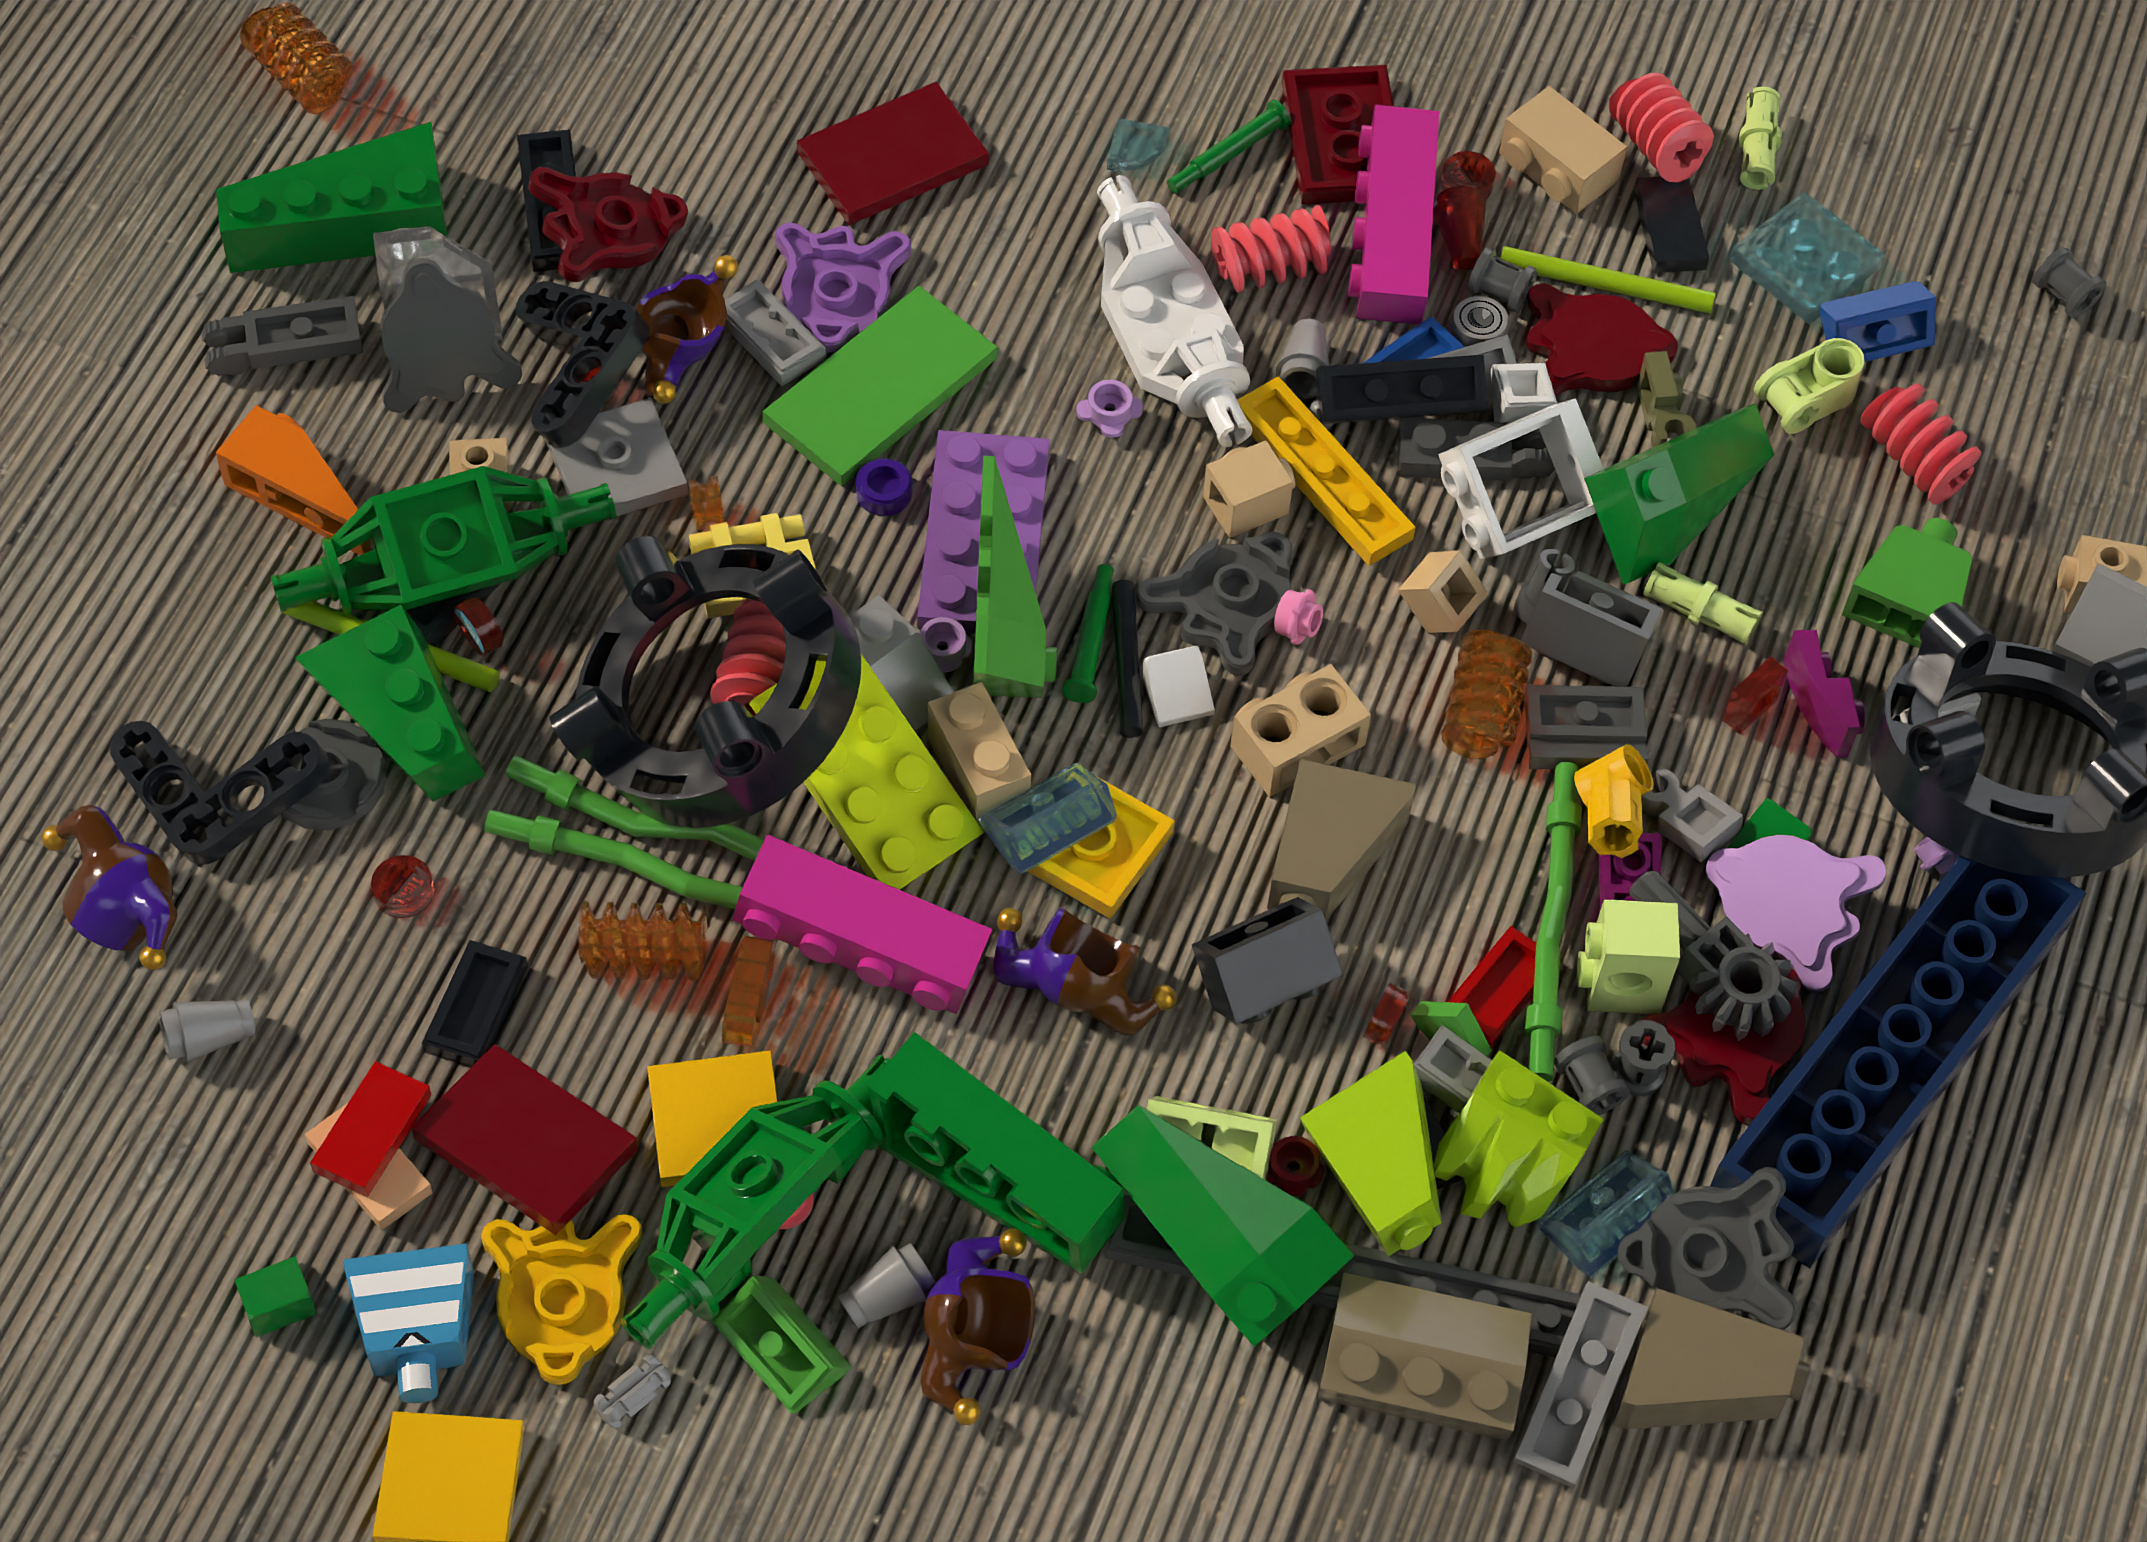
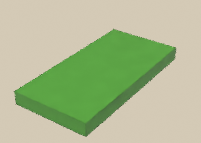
M917 286L763 410V423L842 487L856 476L865 464L879 457L997 359L998 347L926 290Z

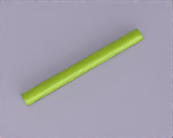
M1503 246L1501 259L1523 269L1529 265L1536 268L1537 276L1711 314L1716 294L1711 291Z
M316 601L292 607L282 612L285 615L338 635L367 622L353 615L344 616L342 611ZM428 644L441 674L490 693L494 691L500 678L498 670Z

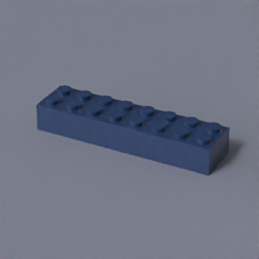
M1960 855L1717 1167L1710 1186L1717 1188L1736 1187L1743 1184L1759 1169L1765 1167L1777 1169L1786 1181V1191L1776 1208L1775 1216L1778 1223L1793 1241L1794 1249L1791 1256L1811 1269L2068 929L2087 893L2063 877H2037L2007 872L1980 864Z

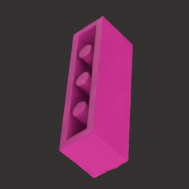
M1375 105L1371 126H1361L1358 157L1368 158L1367 171H1358L1355 203L1365 204L1364 218L1355 217L1352 234V250H1361L1360 264H1351L1348 297H1358L1357 319L1418 325L1422 323L1428 299L1440 111Z
M768 834L739 894L732 919L743 924V927L756 937L767 940L776 938L799 948L802 954L819 963L833 962L856 972L861 980L877 987L890 986L911 995L918 1004L927 1009L935 1011L947 1010L954 1014H957L992 932V929Z

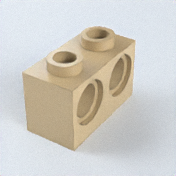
M1330 664L1313 674L1311 672L1299 674L1287 684L1285 689L1265 700L1263 698H1256L1246 703L1234 716L1230 747L1270 798L1294 785L1300 759L1330 765L1365 746L1371 714L1333 665ZM1313 711H1324L1330 715L1320 716L1314 714ZM1276 737L1281 739L1282 741L1270 742L1265 740L1264 738Z

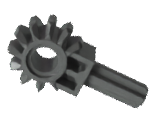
M1656 871L1646 872L1634 882L1629 892L1635 901L1678 903L1679 944L1684 954L1676 971L1690 985V992L1701 996L1695 1005L1696 1014H1714L1713 1032L1722 1030L1725 1024L1733 1026L1737 1041L1745 1038L1750 1028L1763 1038L1764 1035L1771 1032L1774 1022L1781 1023L1786 1020L1791 1011L1788 1001L1792 1000L1797 992V982L1786 978L1792 969L1790 965L1791 960H1773L1772 955L1775 950L1773 942L1764 945L1761 950L1754 948L1750 934L1745 935L1727 916L1711 928ZM1738 980L1748 983L1755 993L1745 994L1740 992L1733 986L1731 981Z

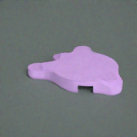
M1788 835L1764 837L1738 849H1720L1710 856L1706 864L1707 878L1720 894L1725 915L1745 935L1750 934L1754 948L1761 950L1764 945L1773 942L1775 948L1773 955L1783 960H1791L1790 965L1801 979L1802 987L1812 993L1823 992L1830 987L1833 979L1832 953L1837 948L1854 940L1860 933L1858 918L1845 910L1844 904L1851 898L1879 889L1886 879L1885 865L1877 856L1866 855L1854 858H1839L1826 853L1812 842Z

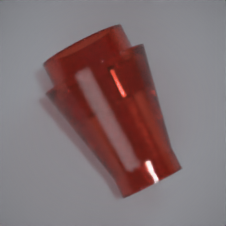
M1472 186L1450 187L1438 194L1436 198L1437 205L1433 209V215L1451 255L1452 266L1457 270H1471L1483 252L1486 201L1479 197L1478 190Z

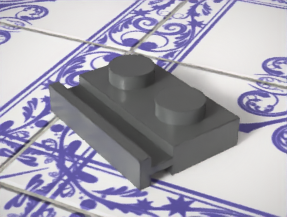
M1527 685L1524 702L1527 746H1529L1530 754L1529 769H1555L1558 763L1571 762L1576 764L1579 768L1578 770L1626 744L1632 745L1637 749L1648 765L1649 752L1646 749L1647 728L1643 687Z

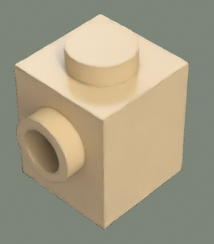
M1265 440L1248 448H1235L1225 454L1223 458L1206 464L1203 498L1228 537L1232 538L1289 514L1292 489L1295 488V477L1289 463L1283 457L1277 458Z
M2082 535L2073 555L2063 556L2058 572L2057 588L2066 590L2064 613H2072L2098 563L2147 587V546Z

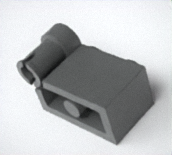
M1543 550L1539 555L1538 564L1531 580L1521 586L1514 603L1516 615L1527 623L1519 643L1536 650L1546 658L1558 660L1585 672L1599 682L1608 683L1615 687H1627L1663 608L1581 571L1572 575L1566 591L1563 593L1568 579L1575 569L1574 560L1565 553L1559 567H1555L1554 562L1560 550Z

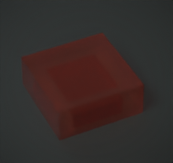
M1769 657L1732 690L1723 721L1738 734H1741L1778 701L1788 670L1773 657Z

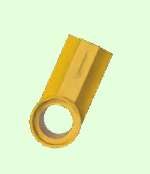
M1626 744L1581 768L1574 775L1577 791L1588 808V843L1600 856L1609 854L1624 858L1639 849L1638 838L1643 833L1641 796L1653 790V778L1644 758L1632 745Z

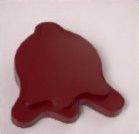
M538 167L531 173L528 185L529 191L534 197L558 210L545 216L542 231L563 250L558 270L559 274L570 282L583 281L593 271L602 268L626 269L642 266L654 260L662 252L671 235L685 225L688 215L686 203L679 196L663 193L652 187L651 194L643 189L630 184L631 175L618 172L597 173L587 177H572L547 167Z
M1546 283L1536 284L1529 291L1528 307L1537 317L1538 322L1529 331L1526 346L1532 353L1545 355L1549 358L1544 363L1546 364L1555 397L1571 389H1588L1596 392H1619L1630 389L1633 386L1634 380L1639 378L1645 353L1667 351L1670 364L1676 357L1678 342L1674 335L1660 327L1641 307L1627 299L1605 294L1572 295L1564 293Z
M1791 969L1786 977L1797 982V992L1794 998L1788 1001L1791 1011L1784 1022H1774L1771 1032L1764 1035L1763 1038L1750 1028L1747 1036L1737 1041L1733 1026L1725 1024L1722 1030L1713 1032L1714 1014H1696L1695 1005L1701 996L1692 992L1678 1007L1668 1012L1651 1014L1643 1018V1020L1654 1021L1663 1025L1668 1034L1673 1037L1675 1041L1674 1055L1679 1060L1684 1077L1690 1085L1702 1087L1714 1078L1722 1079L1727 1084L1732 1113L1741 1123L1750 1125L1769 1101L1768 1090L1771 1080L1788 1068L1802 1045L1806 1032L1805 1014L1799 996L1802 981L1794 969ZM1738 980L1731 981L1733 986L1740 992L1745 994L1755 993L1748 983ZM1645 1036L1642 1044L1648 1046L1650 1036Z

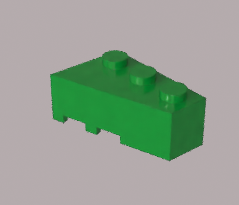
M402 605L295 657L315 682L374 740L432 802L486 776L423 632Z

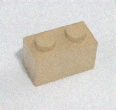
M1548 86L1505 119L1499 153L1505 157L1513 168L1521 170L1544 188L1545 192L1552 199L1560 201L1577 214L1619 182L1627 146L1556 90Z
M982 682L928 702V740L953 788L982 829L1030 801L1031 773Z

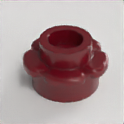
M1288 1136L1273 1144L1266 1178L1267 1182L1277 1185L1279 1189L1291 1196H1301L1306 1192V1189H1314L1321 1183L1324 1175V1166L1320 1164V1154L1311 1141L1300 1136ZM1294 1163L1298 1165L1299 1170L1291 1172L1287 1166Z

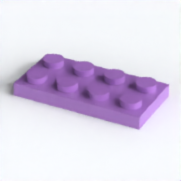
M938 430L917 629L921 630L928 621L934 618L947 617L959 622L963 626L965 633L975 634L983 456H995L1036 594L1050 439Z

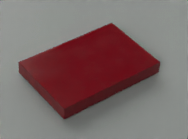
M1387 65L1283 70L1282 88L1285 107L1291 120L1289 132L1301 204L1355 202L1358 171H1367L1368 158L1358 157L1361 126H1371L1375 105L1394 106Z
M933 82L797 140V153L848 226L989 165L988 151L937 82Z
M496 1044L411 1126L413 1139L554 1235H557L639 1150L637 1137Z

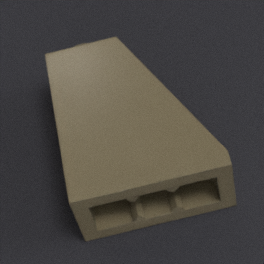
M1300 759L1272 875L1267 909L1274 908L1299 897L1322 909L1325 920H1327L1407 826L1416 784Z
M1656 1288L1644 1318L1613 1425L1623 1429L1778 1419L1788 1398L1799 1401L1807 1380L1810 1364L1799 1361L1805 1337Z

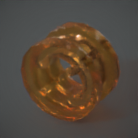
M717 476L709 477V481L706 484H699L696 479L688 480L696 530L704 529V525L708 522H714L715 524L724 523L722 498Z

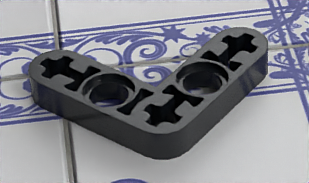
M542 281L526 289L516 303V314L533 335L575 348L535 406L531 419L533 427L549 445L554 448H564L578 441L587 431L646 344L649 337V327L638 311L627 302L554 282ZM553 307L556 309L555 314L551 311ZM592 312L591 316L583 324L572 328L573 324L581 316ZM601 366L600 371L592 379L581 383L582 378L589 371Z
M145 721L130 722L122 726L114 734L110 743V754L114 763L169 840L190 862L199 865L211 864L221 859L317 788L325 780L329 771V759L318 742L309 734L293 732L277 739L205 792L169 741L151 723ZM141 742L145 744L146 750L158 764L150 770L136 757V752L133 749ZM300 753L307 765L304 769L297 771L291 759ZM271 771L276 774V777L283 784L278 789L266 776ZM176 779L184 781V792L175 803L171 805L158 804L157 794L166 782ZM254 785L264 788V797L256 808L250 811L237 810L236 800L243 789ZM221 808L234 820L228 826L217 813ZM203 825L209 838L199 844L193 831Z

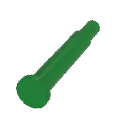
M1277 100L1268 102L1266 104V111L1190 161L1188 167L1167 180L1169 189L1177 194L1197 179L1202 180L1277 128L1281 130L1287 129L1291 125V120L1285 107Z
M1108 564L1097 566L1093 589L1088 594L1071 678L1066 680L1062 687L1063 695L1077 703L1092 702L1097 695V688L1093 681L1111 600L1109 591L1114 572L1113 567Z

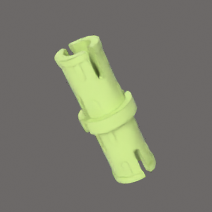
M1756 87L1753 89V93L1750 91L1747 93L1746 123L1741 128L1739 134V144L1743 149L1740 180L1744 186L1756 190L1768 188V183L1771 185L1774 183L1775 153L1780 148L1782 142V132L1778 127L1781 98L1780 94L1770 87Z
M1661 562L1657 564L1656 569L1652 572L1643 593L1644 596L1664 603L1689 616L1688 622L1699 626L1700 623L1708 625L1728 634L1745 645L1748 644L1763 614L1762 611L1742 604L1717 591L1718 585L1710 581L1703 584L1678 573Z

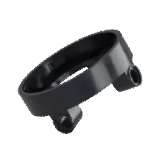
M642 536L627 542L618 551L615 564L629 595L614 610L594 639L580 672L576 698L550 715L549 718L554 731L566 749L577 760L585 759L632 806L659 822L678 827H714L729 824L765 810L786 797L812 775L834 748L849 721L857 699L861 679L860 644L851 618L844 607L829 592L811 562L799 549L789 555L767 546L733 544L702 550L678 560L659 538ZM739 597L765 604L783 626L786 653L780 679L770 698L754 717L738 702L724 701L708 707L696 720L695 732L703 747L702 749L684 752L666 751L644 742L638 736L631 721L629 692L635 669L645 650L655 638L683 613L712 600ZM816 661H826L820 684L806 710L799 709L810 687ZM644 775L655 780L684 783L680 794L664 792L651 794L642 792L639 789Z
M1947 603L1936 609L1921 628V645L1917 656L1899 669L1887 689L1870 743V758L1874 775L1892 806L1917 830L1941 846L1972 861L2007 872L2037 877H2076L2113 868L2135 855L2147 841V649L2136 648L2099 661L2091 667L2068 656L2043 648L2020 643L1996 641L1994 635L1958 603ZM1959 692H1988L2019 697L2051 707L2076 719L2111 744L2113 749L2102 753L2087 767L2075 795L2045 796L2022 792L2001 785L1977 772L1985 750V739L1979 723L1971 714L1965 711H1956L1938 718V710L1945 701ZM1910 707L1908 724L1900 722L1899 715ZM1990 811H1991V812H1994V813H1997V814H1999V815L2005 816V817H2009V818L2015 819V820L2024 821V822H2029V823H2034V824L2049 825V827H2040V826H2035V825H2030V824H2025V823L2017 822V821L2010 820V819H2007V818H2003V817H2000V816L1995 815V814H1993V813H1990Z

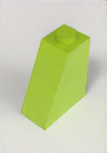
M1406 1051L1300 1117L1310 1141L1316 1146L1321 1158L1388 1257L1400 1249L1409 1250L1417 1247L1431 1235L1434 1227L1442 1223L1423 1088L1413 1061Z

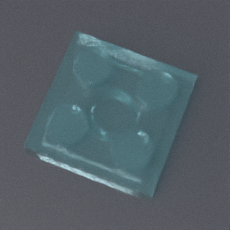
M1804 191L1736 244L1732 249L1729 261L1810 325L1820 317L1821 303L1844 298L1881 268L1885 254Z

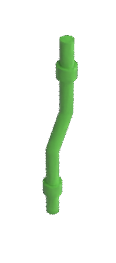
M518 755L512 758L506 771L507 777L545 794L546 802L565 811H569L573 807L634 837L710 840L752 861L756 860L764 842V839L730 823L714 827L689 828L659 822L584 787L583 779L561 769L554 773Z
M1571 762L1556 764L1553 802L1547 806L1546 831L1551 835L1548 893L1536 942L1533 1004L1526 1008L1525 1033L1531 1037L1529 1070L1547 1082L1553 1080L1555 1039L1562 1035L1563 1010L1557 1006L1560 946L1572 896L1575 836L1580 834L1582 824V807L1577 804V788L1574 780L1575 772L1579 768Z
M492 809L489 810L484 827V832L529 843V850L552 856L557 850L621 866L686 898L735 910L739 894L743 888L693 875L631 844L563 828L562 821L540 815L535 820Z

